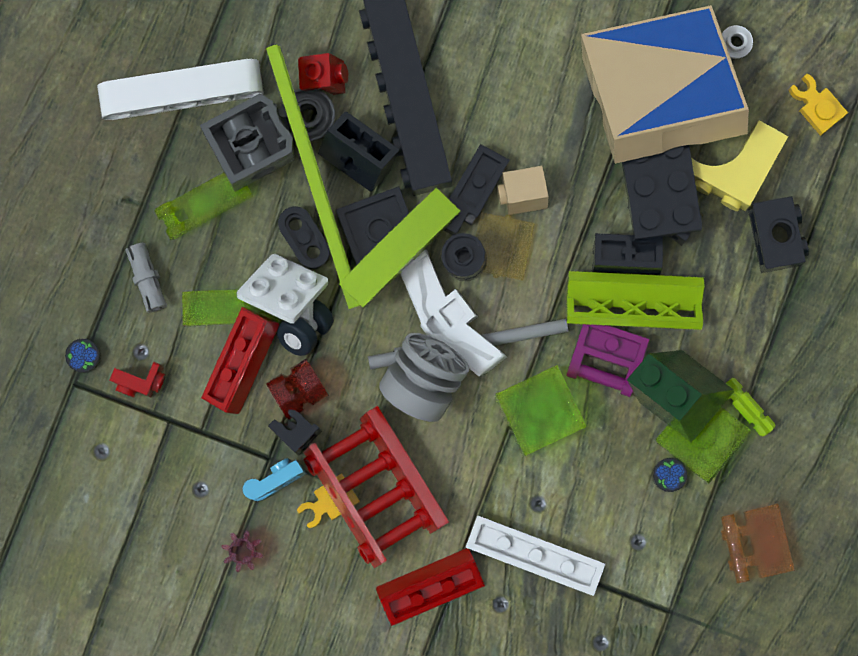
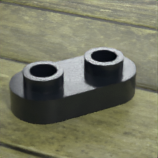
M298 206L285 209L279 216L278 226L298 261L308 269L323 267L329 260L330 249L310 214ZM294 219L302 222L301 228L296 231L289 227L290 222ZM312 247L320 250L319 256L314 259L307 256L308 250Z

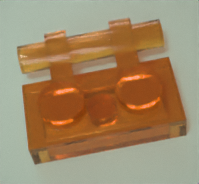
M778 504L744 511L746 525L740 527L736 525L734 514L721 517L724 528L721 531L723 541H727L731 557L728 564L730 571L734 570L737 583L750 581L747 567L755 565L757 566L759 578L795 571ZM749 535L754 555L744 557L740 537Z

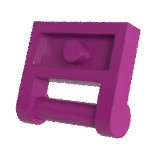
M583 324L566 376L573 379L580 377L620 390L621 395L630 397L633 390L627 379L643 361L649 339L608 325ZM587 355L627 368L626 377L623 378L581 364L583 356Z

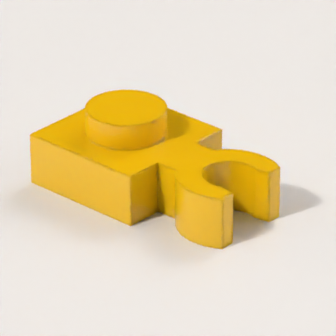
M806 74L802 80L808 87L807 91H799L795 85H792L789 88V93L794 99L803 101L806 104L799 111L821 136L846 116L848 112L828 88L818 93L814 78Z
M341 473L336 478L340 481L345 477ZM324 486L314 491L318 501L315 503H303L297 509L299 514L306 509L314 511L315 518L307 524L308 528L316 527L321 522L322 515L325 513L329 515L331 520L341 515ZM353 489L346 493L354 506L360 503Z

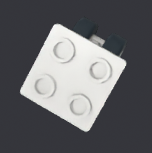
M272 254L237 291L238 299L284 320L277 329V337L286 350L298 356L309 354L316 346L317 334L315 331L325 335L334 322L333 315L328 307L319 300H316L328 286V278L276 254Z

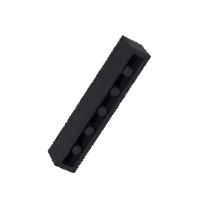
M363 0L364 9L359 10L363 30L370 28L372 41L367 42L371 61L378 60L381 72L376 73L375 76L379 92H386L389 104L383 105L388 125H395L397 136L392 137V142L395 147L400 149L397 157L403 156L406 167L400 169L404 188H411L413 196L432 192L435 188L440 190L452 187V179L405 0Z

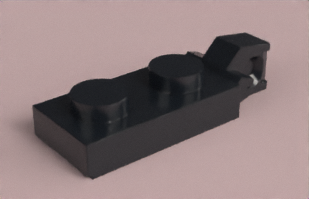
M482 144L479 145L449 198L461 212L444 229L445 232L456 235L464 222L469 225L473 224L474 220L479 217L509 164V159Z

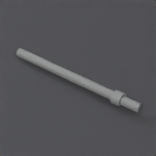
M566 319L482 334L481 336L494 346L568 332V324ZM402 347L394 348L393 352L368 356L370 370L387 367L397 362L396 353Z

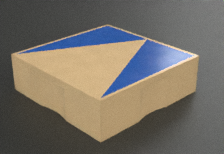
M712 5L581 34L583 63L593 95L602 109L603 127L615 164L660 154L679 146L705 144L748 134L749 109Z

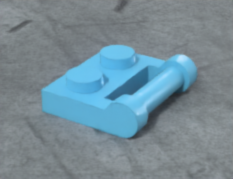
M286 458L272 466L270 469L273 474L263 480H247L243 485V493L248 499L261 501L307 473L298 460L291 462L290 459Z

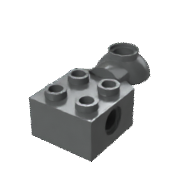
M318 89L308 91L294 90L300 111L303 112L308 109L313 110L317 114L314 121L304 123L310 141L322 138L334 123L335 109L332 101L324 92ZM258 94L200 125L234 192L294 161L296 141L284 104L282 103L281 108L278 109V106L272 100L262 94Z

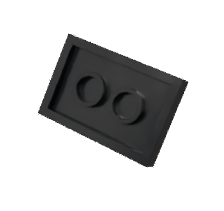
M689 145L672 148L660 154L622 162L634 241L702 231Z

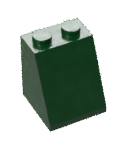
M682 350L649 353L627 379L639 403L690 443L734 393V389Z

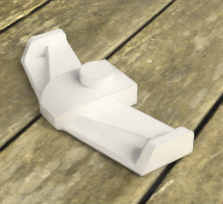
M424 250L402 270L400 274L420 319V327L426 335L442 341L458 352L469 365V369L478 376L489 372L507 358L503 352L468 325L478 316L460 292L455 289L446 296L427 250Z

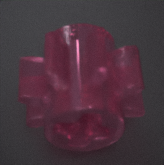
M248 530L245 531L243 538H238L233 532L230 533L233 540L231 545L221 546L224 550H229V557L223 562L230 563L233 561L237 563L236 572L241 571L243 564H247L251 570H254L255 565L252 561L255 557H264V554L257 552L256 548L262 540L257 539L253 542L249 540L250 531ZM243 541L247 542V549L252 550L251 556H245L243 561H240L239 554L234 552L235 546H241Z

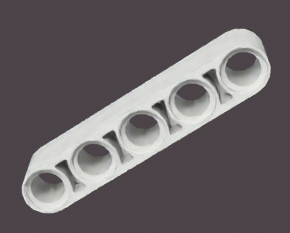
M242 59L102 82L97 85L101 115L104 120H117L230 102L264 94L260 65L257 59Z

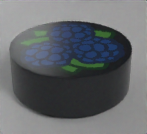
M77 339L67 347L65 358L69 367L74 371L88 373L99 365L101 353L98 346L92 341Z
M666 458L655 465L652 479L660 490L674 492L681 489L686 483L687 470L679 460Z

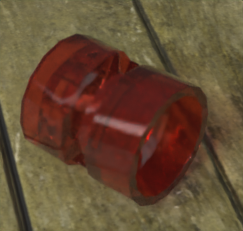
M307 359L291 367L290 375L286 376L281 373L266 383L288 421L293 418L289 415L288 410L302 413L305 409V404L315 405L329 396ZM295 387H298L300 392L291 395L290 392Z

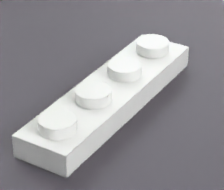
M478 515L465 547L592 596L595 594L605 563Z

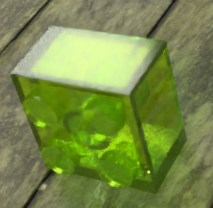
M558 365L498 392L494 396L522 457H526L587 427Z

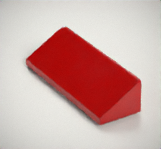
M241 307L201 398L226 413L239 414L277 332L279 323L248 308Z
M466 548L376 587V591L391 626L482 588L485 585L470 549Z

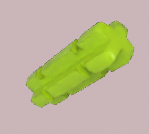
M735 378L729 379L726 384L734 389V393L728 399L731 398L733 400L732 404L749 424L753 423L755 425L753 428L760 436L768 435L775 428V423L768 415L764 416V410L747 391H742L743 386Z

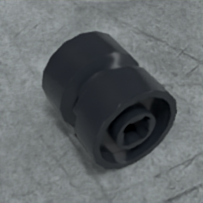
M459 233L450 237L442 248L441 258L443 265L453 278L459 281H471L483 274L487 266V255L483 244L477 237L467 233Z

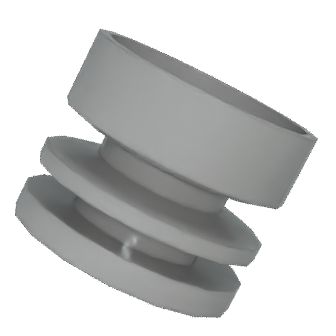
M410 333L402 342V348L396 353L397 362L389 365L379 383V388L383 396L404 413L420 420L436 422L443 417L452 402L451 392H456L460 388L461 381L469 372V365L458 352L442 341L428 335Z

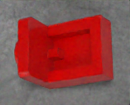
M330 53L298 58L299 88L301 90L322 89L333 95L345 93V83L348 82V69L342 59Z
M153 362L146 380L114 368L109 381L117 384L115 391L134 398L136 392L151 398L153 392L159 393L166 374L162 373L163 366L161 364Z

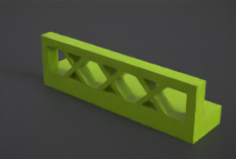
M569 271L566 293L567 323L702 330L704 277ZM574 305L588 306L592 310L590 312H574ZM612 307H620L624 309L626 312L623 314H614L609 309ZM655 309L659 314L656 316L647 315L643 310ZM679 310L694 311V317H681L676 312Z

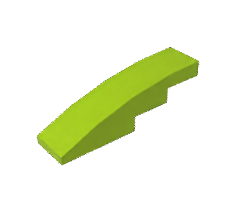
M435 188L360 261L339 285L365 308L387 284H390L412 260H415L461 211L438 188Z

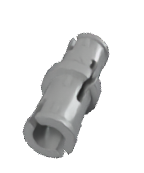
M138 243L130 246V248H126L125 251L134 273L132 279L134 285L138 286L141 292L146 312L153 313L167 307L158 281L160 275L158 270H154L146 243Z

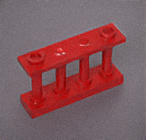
M378 406L367 411L360 418L362 424L360 425L361 429L322 452H320L316 443L310 445L303 452L306 456L304 463L308 471L313 476H318L358 541L359 546L357 549L360 556L367 564L371 563L373 568L387 561L382 551L419 528H427L431 534L449 523ZM367 440L369 442L373 441L380 452L378 454L379 458L338 481L328 464ZM383 470H391L398 481L396 482V487L356 510L346 493ZM401 499H409L416 510L414 511V516L374 540L364 522Z

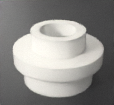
M734 25L723 31L722 36L730 58L740 59L751 51L753 38L746 28ZM734 36L740 37L742 45L739 47L734 46L731 43V38Z

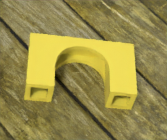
M759 120L734 160L719 166H709L691 158L696 190L705 195H709L710 192L722 198L721 203L734 211L742 209L746 211L754 200L788 136Z

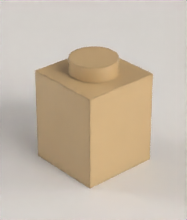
M543 166L503 172L502 184L497 185L500 205H507L508 215L548 208L549 196Z

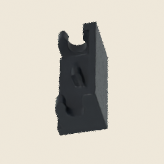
M595 233L592 254H594L592 272L660 275L663 268V237L634 241L633 235Z
M288 410L289 415L293 417L297 425L294 422H289L288 427L291 430H287L283 424L274 419L268 427L299 456L322 431L315 423L311 425L297 411Z

